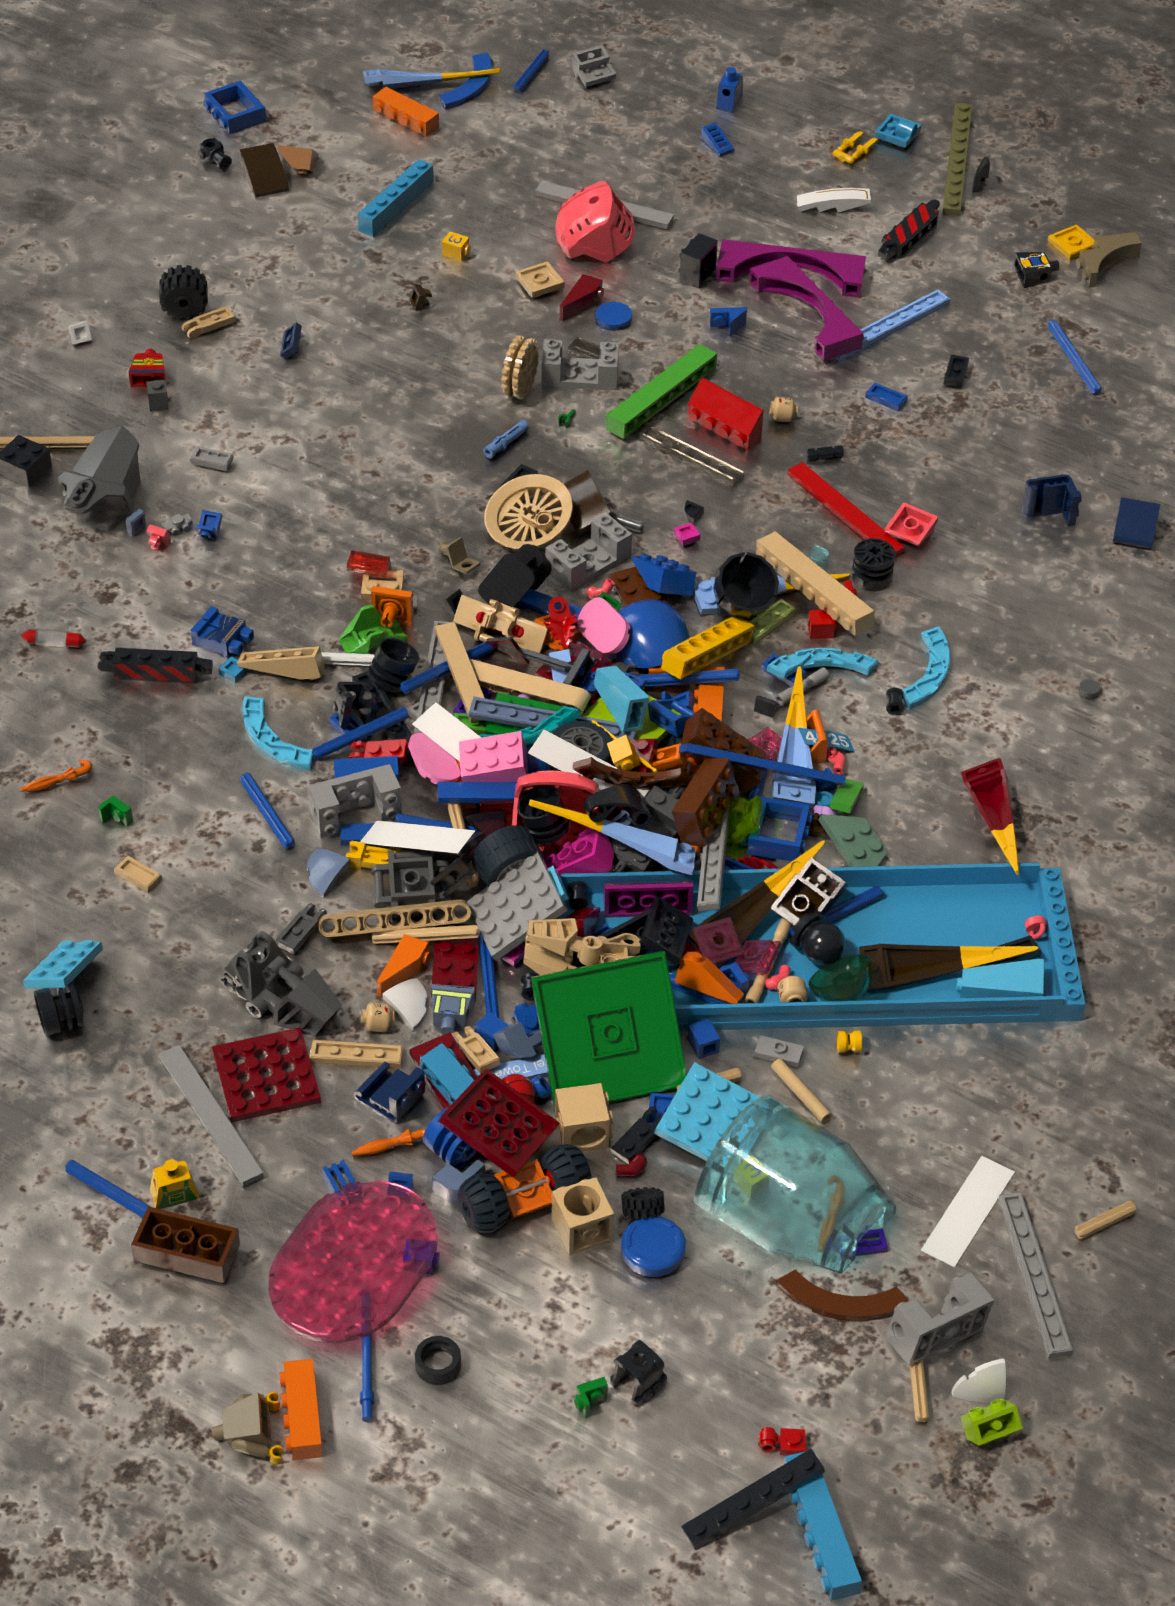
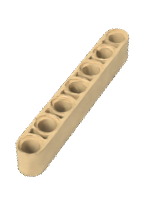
M469 659L480 687L491 690L493 693L499 692L513 696L524 694L529 696L531 700L562 707L577 708L581 715L591 698V694L588 691L579 687Z
M450 900L330 913L320 918L319 931L325 937H336L463 923L469 919L471 911L466 901ZM459 906L466 908V913L462 916H457L454 913L455 909ZM435 909H442L445 912L441 918H435L432 913ZM414 911H419L423 916L420 920L414 921L410 918L411 914ZM391 914H399L401 916L400 921L397 923L390 922L388 918ZM370 916H376L379 922L372 926L366 920ZM349 918L357 921L356 926L353 928L346 927L344 923ZM325 921H332L335 927L332 930H326L322 925Z

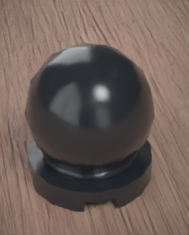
M814 910V914L810 916L806 913L792 928L794 935L793 938H789V943L796 950H803L807 959L816 965H832L840 960L845 952L844 934L839 927L827 922L826 916L818 910Z

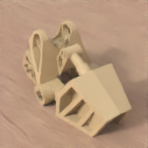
M575 918L529 920L525 941L524 964L539 975L578 968L572 966L573 951L578 952L577 958L586 966L634 957L640 952V939L630 933H623L609 939L604 936L580 937L577 936L578 929ZM624 940H632L634 943L627 944Z

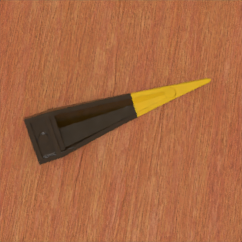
M825 840L819 842L766 880L705 919L688 935V938L719 968L742 945L769 912L771 906L794 875L800 873L811 857L813 858L823 846Z
M875 944L859 947L865 991L868 992L892 989L954 973L966 968L1000 961L1037 951L1039 947Z

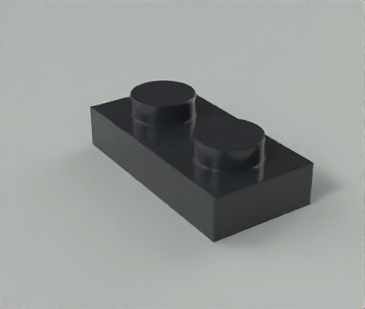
M950 356L943 384L962 387L969 364L968 357Z

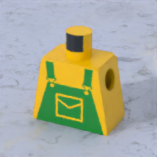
M170 1159L164 1163V1166L153 1169L150 1193L155 1208L164 1209L200 1199L186 1161L177 1162Z

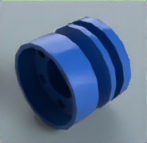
M446 1108L437 1114L427 1126L423 1135V1143L436 1155H440V1158L446 1164L449 1163L454 1168L460 1169L469 1164L479 1152L438 1122L441 1115L448 1109Z

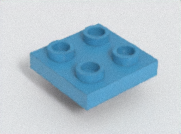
M890 114L875 131V137L906 148L920 132L921 124Z

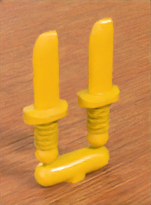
M856 132L849 139L845 138L842 140L843 144L833 151V156L841 162L853 164L860 156L867 155L869 149L879 139L872 138L864 145H858L857 151L850 156L844 153V151L848 148H853L854 143L864 135V132Z

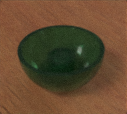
M863 954L838 959L818 970L810 978L808 985L812 992L824 1002L856 1001L868 990L873 975L871 960L869 956Z

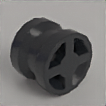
M527 973L521 977V995L526 1000H535L531 977L539 976L537 973Z

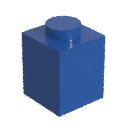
M489 1012L475 1024V1032L496 1052L499 1050L493 1034L505 1028L508 1024L492 1012Z
M710 1019L688 1025V1041L698 1059L719 1053L720 1037Z

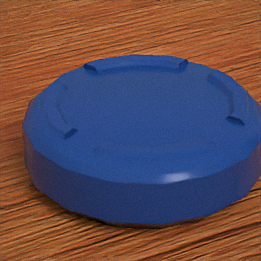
M664 1217L639 1218L629 1224L622 1234L621 1255L629 1268L643 1276L660 1277L670 1274L680 1267L685 1258L686 1239L683 1231L673 1221Z

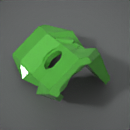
M367 605L358 611L339 637V642L345 653L366 654L369 653L371 648L377 647L380 641L385 638L407 641V635L404 634L399 621L394 619L392 627L388 628L389 621L386 627L382 626L380 620L383 614L373 605Z

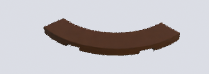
M592 757L573 762V770L591 780L594 778L603 780V784L610 786L628 784L641 790H652V786H665V789L689 785L692 777L682 768L662 772H632L607 766Z
M796 1269L776 1280V1286L797 1304L801 1303L812 1309L814 1313L838 1320L868 1321L870 1318H887L893 1316L894 1309L899 1303L909 1301L897 1286L887 1291L867 1296H847L832 1293L809 1282Z

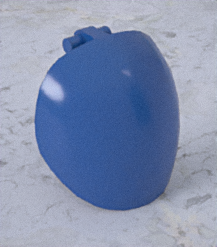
M650 599L640 600L618 610L630 624L628 642L620 652L615 654L625 664L636 665V668H651L662 665V655L667 649L690 638L688 628L682 616L666 602Z

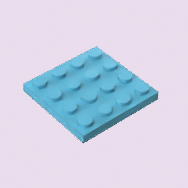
M694 1062L657 1125L654 1134L734 1176L735 1166L738 1162L746 1160L775 1104Z

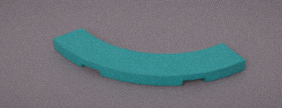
M563 706L556 713L544 719L537 727L532 729L530 726L514 732L521 731L526 745H530L536 742L543 730L553 733L558 726L576 720L581 713L577 708ZM481 734L479 736L483 738L495 735Z

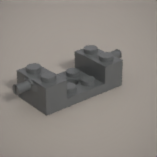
M656 786L653 787L645 798L653 820L649 827L642 830L675 838L678 830L672 810L684 790L682 787H676L671 794L664 792ZM633 821L628 825L637 828ZM613 839L611 842L614 852L612 864L615 866L612 870L613 873L622 871L649 872L656 863V860L616 839Z

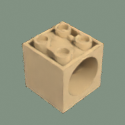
M601 1083L555 1089V1119L560 1123L557 1129L561 1145H573L581 1151L609 1148V1138H613L611 1127L613 1115L611 1110H607V1106H609L608 1093L603 1092Z
M596 1177L584 1179L579 1183L567 1187L562 1186L552 1191V1221L569 1255L613 1241L614 1212ZM576 1213H586V1214H589V1215L579 1216V1215H575V1214H576Z

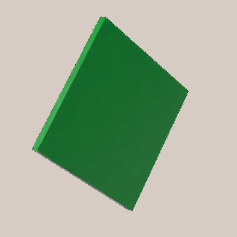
M665 951L531 977L554 1111L555 1089L601 1083L603 1092L608 1093L609 1102L676 1089L678 1085L682 1084L687 1072Z

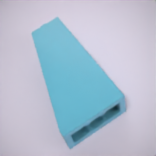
M617 666L597 668L594 686L622 732L642 730L649 696Z
M1044 959L963 969L962 978H957L956 991H960V998L1043 996Z

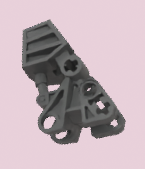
M260 931L243 951H239L218 976L219 981L225 988L243 999L249 1000L246 1003V1008L254 1017L260 1018L269 1010L274 1014V1025L286 1029L300 1027L302 1033L315 1036L331 1017L333 1018L342 1007V1004L316 968L302 978L304 975L302 967L296 961L289 960L278 947L275 940L264 931ZM275 978L280 987L286 990H293L283 999H280L265 989L264 986H267Z

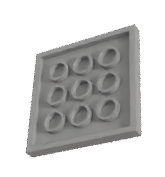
M538 851L535 855L526 858L519 868L516 867V869L509 870L508 873L503 875L501 880L491 883L489 887H486L467 901L487 948L496 961L526 940L529 920L556 919L568 910Z

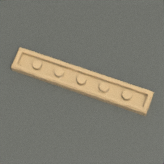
M455 622L435 626V633L469 717L473 696L484 698V695ZM469 718L471 723L481 721L480 719Z

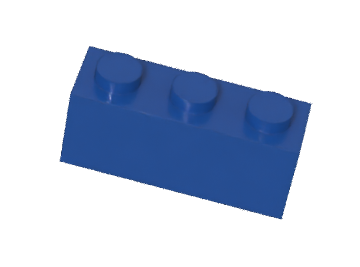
M397 756L334 759L335 778L390 764L399 783Z

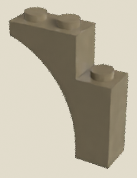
M1136 232L1095 237L1094 245L1091 246V249L1080 251L1079 258L1076 260L1077 268L1080 269L1082 278L1086 281L1088 287H1096L1099 274L1109 265L1121 260L1139 257L1142 242Z

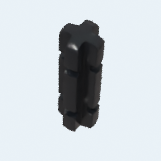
M841 445L834 446V448L832 446L820 447L817 450L810 448L806 450V456L808 460H815L817 457L818 459L833 458V456L842 457L844 456V449Z

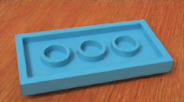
M65 940L60 942L23 980L25 989L65 988L103 950L102 942H92V940H83L81 942Z

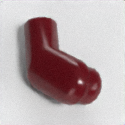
M637 1154L628 1165L616 1164V1176H638L647 1165L646 1157L643 1154Z

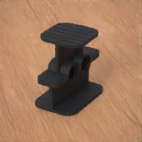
M524 544L515 554L508 553L501 558L479 585V595L488 604L491 599L514 607L529 588L537 590L551 574L552 565L536 545Z

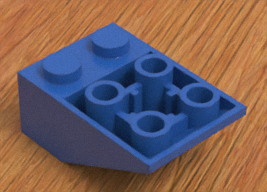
M640 554V557L632 556L633 563L649 589L659 593L693 595L697 572L690 570V566L679 564L675 560H668V557L657 555L656 558H652L648 554Z

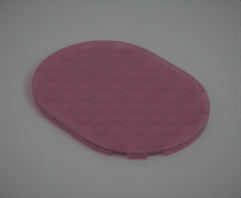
M380 1180L368 1183H361L360 1181L344 1185L342 1189L332 1194L328 1193L318 1200L283 1244L270 1268L269 1296L276 1315L282 1323L291 1331L304 1338L324 1343H341L357 1340L374 1333L386 1325L405 1304L428 1271L436 1254L438 1244L437 1227L433 1214L425 1201L415 1192L402 1185ZM408 1240V1249H405L406 1241ZM404 1254H409V1260H403Z

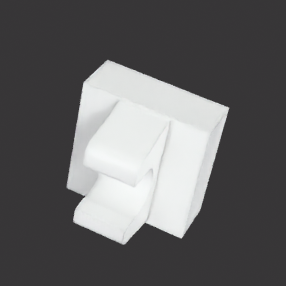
M87 321L68 325L73 344L92 340Z

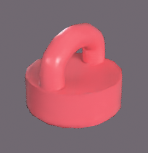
M1043 916L1030 917L1024 923L1026 932L1035 940L1040 938L1047 929V922Z

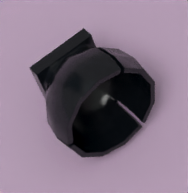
M749 552L735 554L728 557L717 569L713 592L717 601L718 617L736 616L744 619L756 617L764 613L775 602L779 580L774 567L762 556Z

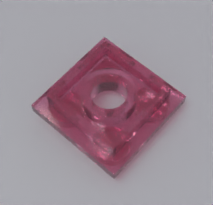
M579 641L576 644L571 642L570 646L574 649L572 654L575 657H578L582 648L590 650V657L596 658L595 667L613 666L611 663L613 659L606 656L603 652L597 649L593 650Z
M767 727L747 739L767 753V760L777 761L782 738L771 728Z
M730 917L692 929L702 957L708 958L712 963L744 954ZM721 936L724 939V944L718 945L714 943L713 937Z
M772 940L745 941L735 962L743 973L767 974L779 953L781 942Z

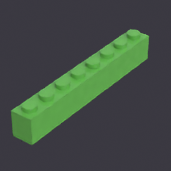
M701 344L691 349L686 355L679 358L673 365L667 367L661 374L655 376L653 380L645 384L640 390L633 393L624 402H621L615 409L609 411L606 415V430L625 439L699 382L700 379L716 369L717 353Z

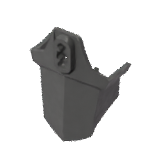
M113 427L97 433L71 471H64L57 478L61 485L63 496H65L64 508L66 510L85 514L106 497H122L128 512L133 514L134 506L131 499L141 483L138 463L139 443L125 427Z

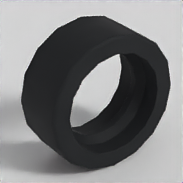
M431 1336L424 1339L415 1351L417 1374L426 1383L434 1385L446 1384L452 1381L461 1369V1351L457 1343L444 1336ZM433 1351H443L452 1356V1363L444 1369L435 1370L427 1367L423 1359Z

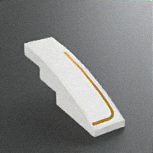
M835 188L797 195V206L800 212L817 207L819 212L835 207L837 212H842L872 203L871 190L864 188Z

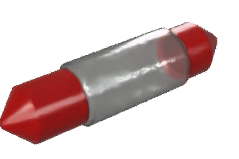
M29 629L21 635L28 644L40 646L80 648L86 643V639L80 633H68L67 631Z

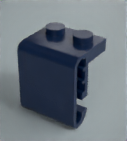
M1066 474L1029 479L1026 481L1022 514L1032 518L1034 509L1040 508L1041 516L1062 513L1067 526H1074L1076 518L1079 516L1078 506L1082 500L1081 493L1077 491L1072 478Z
M1121 497L1113 542L1152 549L1160 504Z
M383 1062L354 1092V1097L358 1102L393 1123H397L425 1093V1071L416 1067L410 1075L399 1069L391 1073L388 1071L390 1064Z

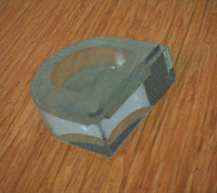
M813 545L807 557L818 566H822L828 562L829 552L825 548Z

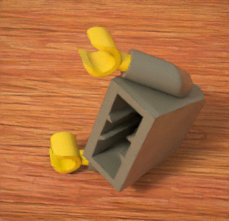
M274 1391L269 1392L267 1397L258 1392L242 1394L231 1405L223 1409V1424L212 1427L214 1440L224 1439L235 1451L262 1458L269 1456V1461L272 1464H281L283 1458L274 1454H283V1448L280 1445H275L271 1449L268 1448L271 1445L269 1411H277L280 1408L278 1394Z

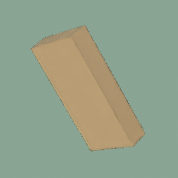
M127 856L114 868L116 875L148 893L162 880V874L130 856Z

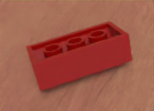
M704 378L700 379L688 403V419L747 451L762 439L763 409Z

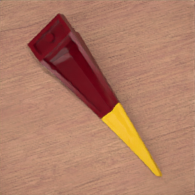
M997 758L962 771L961 775L968 794L1016 875L1019 876L1009 782L1002 760Z

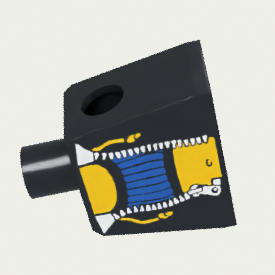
M1016 252L1014 269L1023 288L1048 283L1051 279V273L1059 271L1058 260L1049 261L1044 252Z

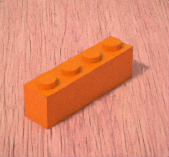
M388 87L373 95V111L425 137L439 128L438 112Z
M705 666L700 671L725 670V667ZM724 682L695 684V686H699V689L694 690V701H698V704L694 703L693 712L696 713L703 708L722 721Z
M313 1359L283 1362L284 1372H279L281 1387L286 1386V1393H281L282 1407L288 1408V1414H283L284 1429H290V1436H285L286 1451H292V1461L322 1457Z

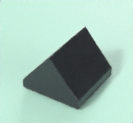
M460 589L444 600L443 610L452 616H455L461 595H463Z
M758 695L755 699L754 712L773 718L780 704L777 701Z

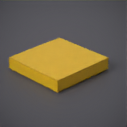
M1077 224L1048 236V241L1069 260L1079 257L1080 251L1090 250L1091 246L1094 245V239Z

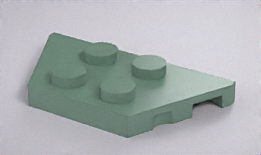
M823 814L818 819L849 867L878 866L888 852L864 817Z

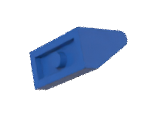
M674 699L652 700L648 703L650 720L676 737L683 734L686 721L695 714V712ZM674 709V710L678 711L679 713H681L682 715H677L676 713L672 712L671 710Z

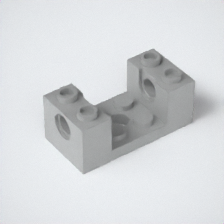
M544 339L541 387L616 390L619 343L600 342L599 359L563 357V340Z
M607 513L591 521L590 540L572 550L562 539L546 547L545 556L552 565L550 575L572 592L629 559L632 553V533Z
M390 764L308 785L310 815L320 838L341 833V824L338 820V813L374 804L381 821L395 819L397 814H402L401 787Z
M971 1272L962 1277L957 1276L950 1282V1292L944 1298L945 1302L941 1309L943 1315L938 1314L932 1319L915 1298L908 1302H901L895 1307L885 1338L908 1365L918 1362L984 1329L995 1299Z

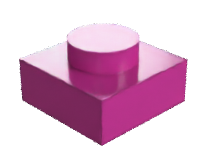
M692 522L674 528V535L682 546L700 540V533Z
M519 944L502 956L501 959L514 967L524 958L525 946Z

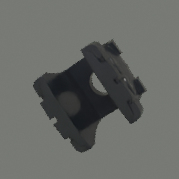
M338 682L333 710L339 716L340 727L347 729L352 709H358L364 725L376 720L379 698L376 693H372L369 690L368 684L364 682Z
M641 1340L636 1341L626 1353L619 1355L613 1361L615 1372L610 1377V1384L615 1387L631 1376L635 1380L631 1403L636 1407L640 1406L643 1402L649 1401L653 1395L655 1396L662 1389L661 1386L667 1383V1375L663 1372V1360Z

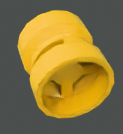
M853 1030L851 1033L837 1031L838 1053H846L847 1051L861 1053V1031Z

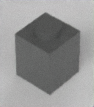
M166 380L148 381L147 391L150 411L169 410Z

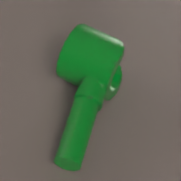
M572 409L568 415H559V425L565 422V427L568 428L570 426V419L576 413V410Z

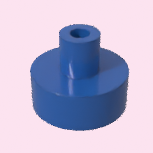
M538 1075L531 1080L535 1087V1097L538 1095L541 1099H545L551 1095V1088L542 1076Z

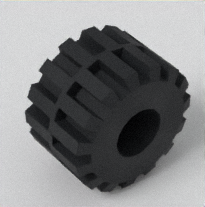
M177 265L175 269L173 267L169 268L168 273L164 272L162 279L159 281V302L163 312L167 311L168 316L172 317L174 315L178 320H181V318L190 320L191 316L197 317L199 312L203 313L205 306L208 305L206 276L203 273L200 274L199 269L195 268L193 270L192 266L186 265V267Z

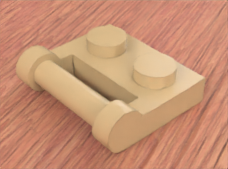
M364 568L361 599L371 600V589L373 586L402 590L404 570H397V572L370 570V568ZM370 578L396 579L397 581L370 580Z

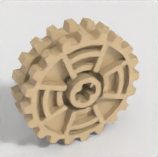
M516 336L512 340V344L509 345V350L503 363V376L501 378V388L505 396H515L517 399L522 400L531 391L539 363V346H537L538 341L536 339L528 338L526 340L524 336Z

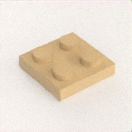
M548 261L515 272V278L532 298L562 289L565 286L563 279Z

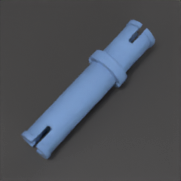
M521 420L503 435L495 437L491 444L483 448L484 455L487 458H492L499 451H504L508 444L529 430L528 422Z

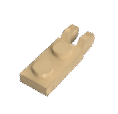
M225 306L194 317V319L184 322L181 328L184 332H187V336L190 339H194L203 333L234 323L236 318L229 308Z
M470 1026L464 1028V1033L467 1037L465 1039L457 1031L452 1033L462 1053L480 1074L485 1068L490 1070L500 1065V1059L497 1054Z

